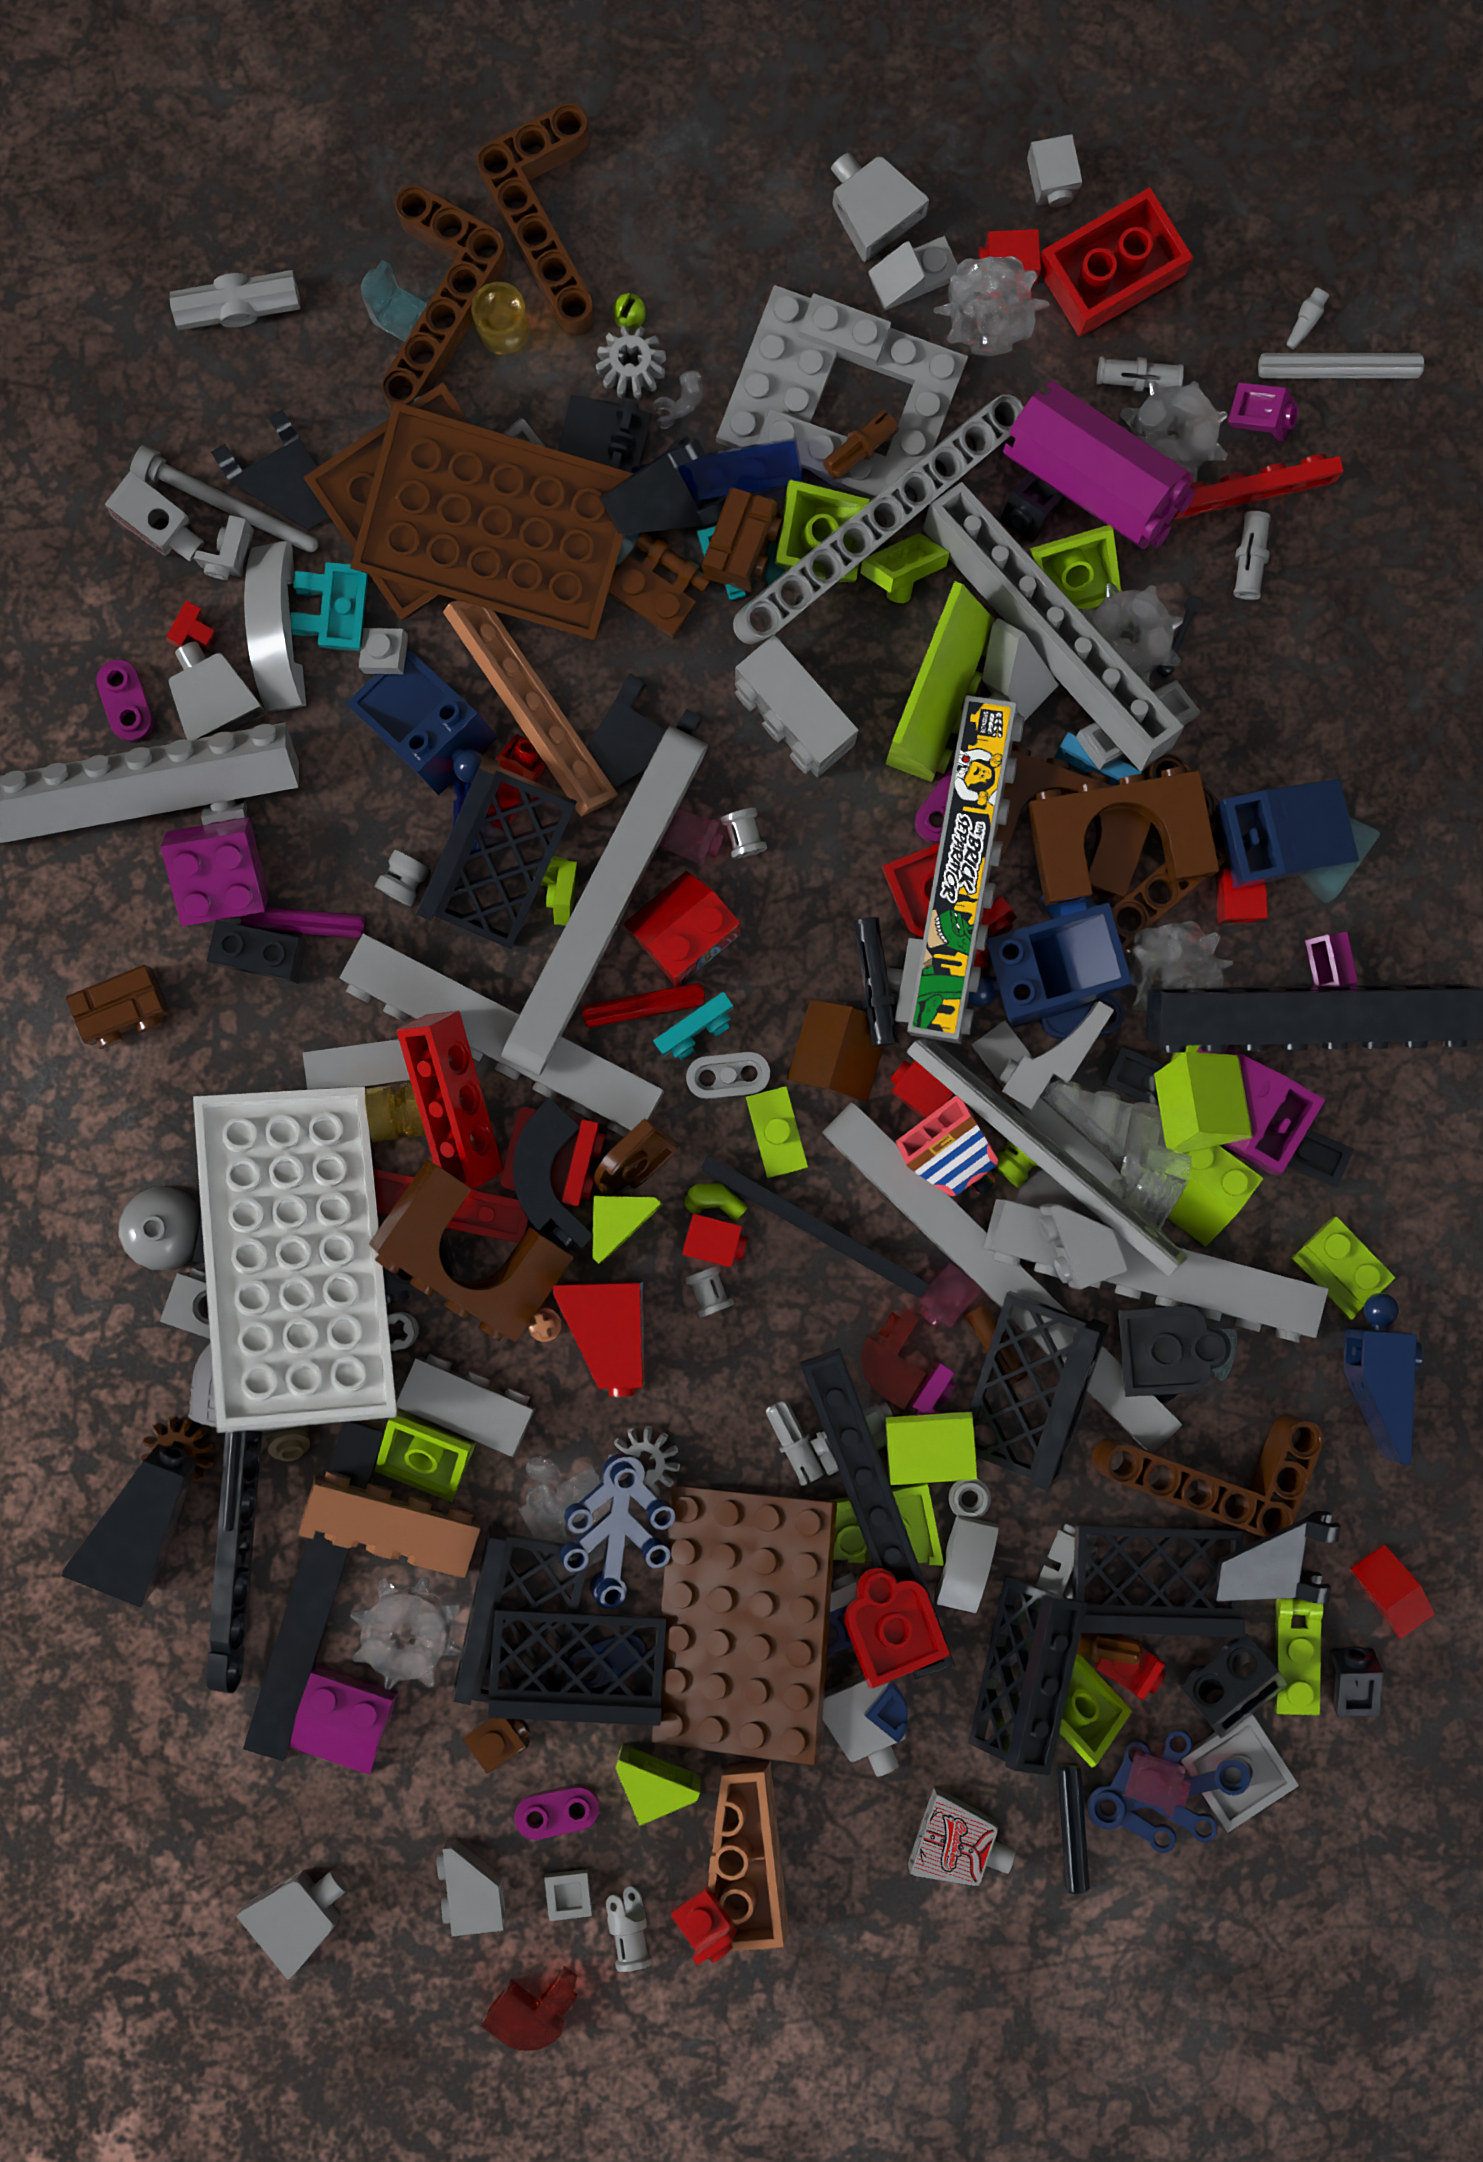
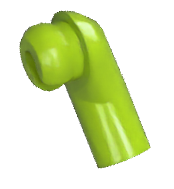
M722 1183L696 1184L688 1190V1194L684 1198L685 1208L693 1214H700L704 1209L718 1207L734 1222L749 1208Z

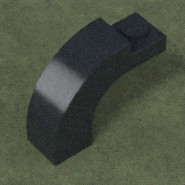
M548 1098L530 1117L518 1139L513 1159L515 1190L526 1217L539 1233L553 1222L557 1227L552 1233L568 1249H571L576 1244L583 1250L593 1240V1234L558 1201L551 1186L553 1164L559 1153L578 1135L580 1126L554 1101Z

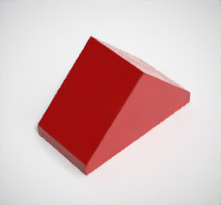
M1380 1545L1349 1568L1398 1638L1402 1639L1435 1615L1421 1585L1386 1545Z

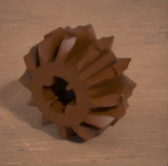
M178 1416L168 1418V1428L161 1422L154 1424L152 1428L157 1438L147 1436L143 1439V1444L152 1449L157 1444L163 1446L183 1444L184 1448L182 1450L186 1451L188 1456L198 1459L192 1480L199 1482L204 1479L200 1467L211 1468L214 1461L203 1454L216 1448L213 1442L203 1444L201 1441L209 1433L208 1428L203 1427L194 1433L195 1421L187 1418L181 1426ZM151 1452L141 1455L142 1462Z

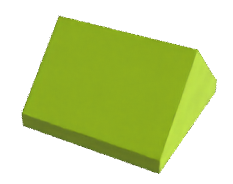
M795 480L788 481L775 564L786 571L789 570L869 503L870 499ZM844 535L843 543L845 548L855 554L857 550L856 543L851 537ZM813 561L812 568L814 574L818 578L825 579L826 570L820 562ZM859 564L837 582H855Z
M1110 525L1029 549L1028 555L1079 612L1122 600L1114 532Z
M1185 1051L1154 1074L1166 1151L1169 1156L1253 1138L1238 1055Z
M594 1196L593 1259L598 1264L604 1263L663 1203L656 1197Z
M398 1410L396 1416L390 1417L388 1420L374 1472L453 1503L477 1441Z
M972 1412L886 1417L887 1478L890 1485L977 1479Z
M1076 1654L1059 1733L1093 1767L1098 1764L1133 1711L1081 1655Z
M622 1744L617 1759L616 1771L639 1826L697 1801L700 1794L701 1775Z

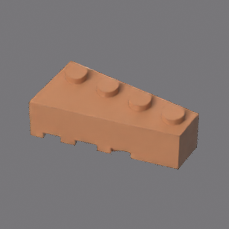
M326 1471L325 1477L315 1476L300 1522L298 1536L313 1539L315 1531L325 1533L324 1538L332 1541L333 1545L350 1549L351 1547H357L358 1543L367 1545V1551L376 1556L398 1560L400 1555L408 1557L407 1562L412 1565L465 1578L480 1532L479 1523L472 1521L473 1514L456 1508H449L448 1514L431 1509L433 1502L409 1495L407 1502L390 1497L392 1490L371 1483L367 1484L366 1489L349 1485L350 1477L331 1471Z
M759 1761L728 1764L721 1776L708 1886L738 1929L732 1942H730L733 1946L731 1951L784 1947L789 1935L771 1762Z

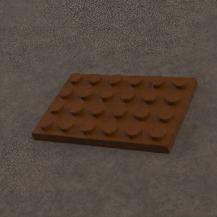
M394 401L350 568L595 640L624 534H618L599 497L630 477L633 473Z
M672 1485L670 1487L669 1504L675 1512V1520L667 1528L666 1546L670 1551V1559L664 1568L661 1617L666 1618L660 1703L662 1708L661 1726L653 1725L652 1743L806 1765L818 1764L820 1761L837 1501Z

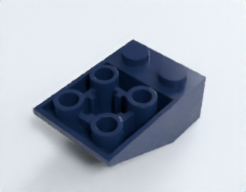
M1340 779L1274 788L1222 800L1215 807L1234 890L1359 862Z

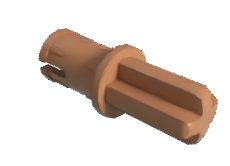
M540 1308L528 1324L531 1336L541 1342L555 1339L562 1328L561 1318L558 1313L549 1308Z

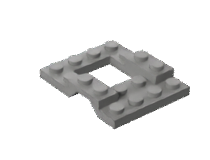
M774 285L717 433L716 442L755 457L778 458L812 471L833 486L872 500L935 447L968 356L891 328L890 321L814 293L812 298ZM836 357L912 384L913 387L898 424L899 431L894 435L887 455L883 456L874 452L872 458L869 460L862 459L842 477H831L824 468L823 461L845 443L848 437L811 423ZM905 485L904 490L907 498L914 502L916 498L915 490L911 486Z

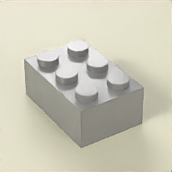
M772 635L735 667V686L738 689L735 691L736 696L749 711L756 708L765 720L762 723L765 730L776 742H780L783 739L793 751L790 754L791 759L805 774L811 770L818 778L855 746L858 729L775 635Z

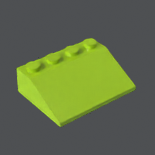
M954 581L885 763L888 766L932 782L936 771L942 774L945 773L953 750L945 747L951 733L959 735L963 713L961 706L966 694L970 696L975 695L983 673L976 671V667L980 657L987 656L990 631L995 621L971 592L959 582Z

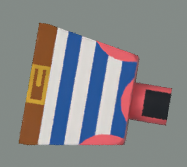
M957 1095L895 1141L907 1167L949 1196H956L969 1186L978 1194L985 1193L995 1182V1176L990 1170L997 1166L999 1160L969 1106Z

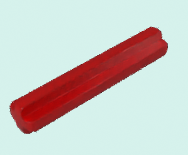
M696 983L586 1004L582 1007L584 1024L590 1028L705 1005L706 998L702 984Z

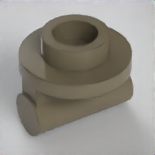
M298 1425L286 1429L263 1430L268 1453L282 1461H294L300 1458L310 1447L309 1426Z

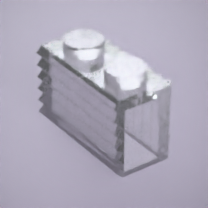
M1142 1140L1136 1152L1128 1151L1121 1168V1175L1123 1177L1121 1180L1114 1178L1109 1189L1160 1232L1189 1181L1192 1157Z

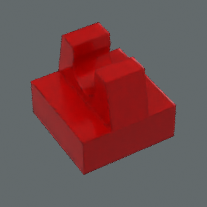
M186 600L166 638L168 643L177 648L187 644L188 640L192 642L197 641L200 646L208 649L215 633L213 629L199 622L202 616L201 608Z

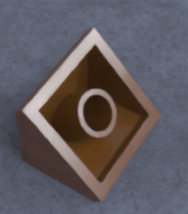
M810 999L787 1080L867 1103L884 1047H872L867 1013L850 1006Z

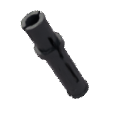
M869 917L853 921L865 995L862 1006L863 1010H867L872 1047L899 1043L893 1013V1006L896 1005L895 996L890 994L879 917Z

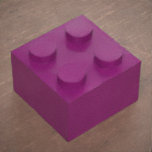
M250 817L166 832L160 848L181 927L265 912L269 894Z

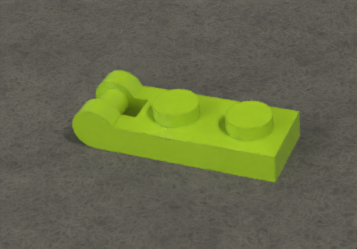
M1298 1598L1276 1599L1275 1667L1287 1683V1686L1274 1696V1712L1277 1714L1320 1715L1321 1620L1323 1617V1604L1312 1603ZM1293 1615H1305V1626H1291Z

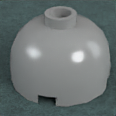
M153 1187L138 1193L125 1205L119 1219L118 1236L124 1251L137 1264L151 1270H173L188 1264L194 1257L201 1220V1207L188 1193L172 1187Z

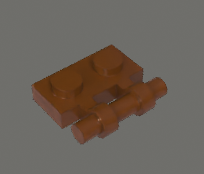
M643 532L635 546L648 554L646 559L641 564L627 555L612 577L608 595L674 639L697 606L696 601L685 594L692 584L702 592H705L712 580L705 577L704 572L701 571L702 566L692 559L686 561L670 550L671 545L661 538L655 540ZM660 564H663L679 575L673 585L654 573Z

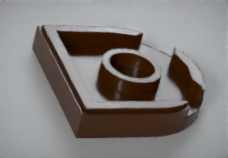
M644 1118L605 1156L595 1172L594 1184L606 1197H619L620 1192L618 1190L628 1185L634 1189L639 1187L674 1155L680 1146L671 1136Z

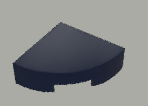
M890 1681L864 1715L899 1744L906 1731L907 1706L898 1686L893 1681Z

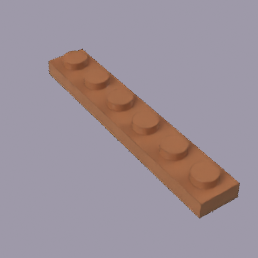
M460 600L449 603L443 611L444 615L567 797L577 801L575 809L582 817L611 804L618 796L617 792L493 610Z

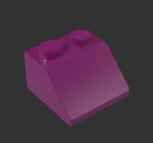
M318 1665L310 1673L295 1718L290 1748L370 1775L399 1692Z

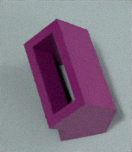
M1348 932L1328 934L1305 940L1315 986L1355 985L1358 983Z

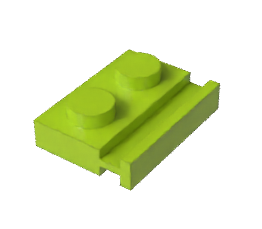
M1333 1216L1296 1254L1289 1258L1314 1285L1328 1288L1327 1298L1348 1320H1352L1371 1295L1380 1293L1395 1279L1393 1274L1337 1216Z

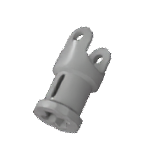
M629 1886L624 1890V1903L617 1895L609 1896L606 1901L609 1933L615 1937L618 1955L615 1967L618 1972L640 1970L653 1964L651 1954L647 1953L644 1935L647 1921L642 1897L639 1890L633 1886ZM631 1893L635 1895V1900L631 1898ZM613 1903L617 1906L616 1910L612 1906Z

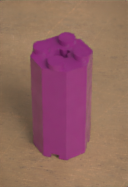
M1051 380L1045 385L1050 392L1046 395L1040 391L1036 392L1013 423L1009 434L1016 439L1013 448L1007 443L1005 444L1003 453L1013 462L1100 521L1110 525L1115 531L1143 550L1149 544L1158 548L1169 535L1171 526L1168 524L1177 511L1184 512L1193 501L1196 490L1191 488L1190 485L1194 478L1189 471Z

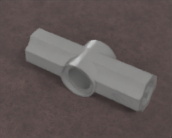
M293 270L250 277L243 273L225 274L217 277L214 283L210 285L171 291L169 298L178 331L219 323L226 327H243L254 323L258 316L301 309L299 290Z

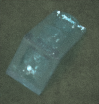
M381 260L376 270L371 268L367 272L361 284V296L372 323L405 342L428 303L398 287L391 265L384 260Z

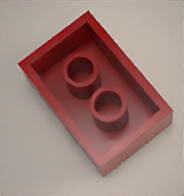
M1149 187L1043 249L1040 256V274L1080 338L1184 277L1194 257Z

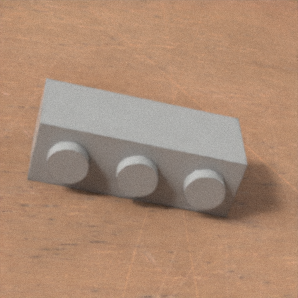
M429 1353L427 1359L423 1357L416 1358L396 1402L397 1407L511 1457L517 1453L536 1409L535 1406L528 1403L529 1395L510 1387L506 1388L505 1393L489 1386L490 1378L468 1370L466 1376L450 1369L453 1364L451 1361Z

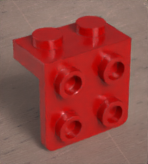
M522 1107L517 1112L503 1167L504 1171L500 1180L501 1185L506 1189L516 1191L513 1178L515 1148L524 1126L537 1109ZM571 1118L580 1126L579 1133L557 1156L552 1167L551 1186L559 1202L581 1207L583 1199L590 1200L594 1188V1175L589 1174L593 1157L601 1158L606 1134L599 1133L601 1128L599 1123Z

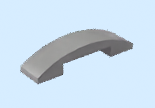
M288 540L251 548L245 577L244 610L249 655L261 701L265 711L269 713L306 706L303 665L295 663L293 655L287 585L294 583L295 573L292 542Z

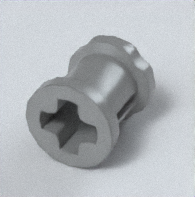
M756 808L739 810L720 818L721 824L727 826L733 846L731 851L732 859L744 858L767 850L766 842L761 841L755 817L758 815Z
M720 1265L684 1278L685 1283L691 1285L700 1307L697 1311L699 1318L734 1305L733 1299L727 1297L719 1277V1273L722 1271Z
M404 1311L387 1315L390 1350L396 1351L412 1346L419 1336V1324L416 1318ZM403 1321L405 1323L403 1331L408 1334L407 1338H399L396 1341L392 1340L393 1331L389 1328V1325Z

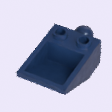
M408 648L406 650L403 674H375L346 703L438 796L457 777L463 782L472 783L484 757L482 752L498 738L479 713Z
M1105 903L988 938L986 942L996 976L990 977L987 974L981 973L977 993H969L968 1002L978 1007L985 1006L992 1002L997 993L1001 992L1008 1020L1015 1028L1058 1015L1133 985L1110 904ZM1019 949L1017 958L1008 960L1004 957L1005 953ZM1018 988H1021V990L1030 988L1031 990L1030 996L1026 1000H1018L1015 994Z
M1376 1293L1371 1295L1364 1305V1314L1366 1319L1372 1324V1330L1345 1328L1343 1371L1381 1457L1402 1465H1411L1415 1368H1420L1422 1363V1346L1420 1342H1416L1417 1334L1389 1331V1325L1398 1316V1304L1391 1295Z

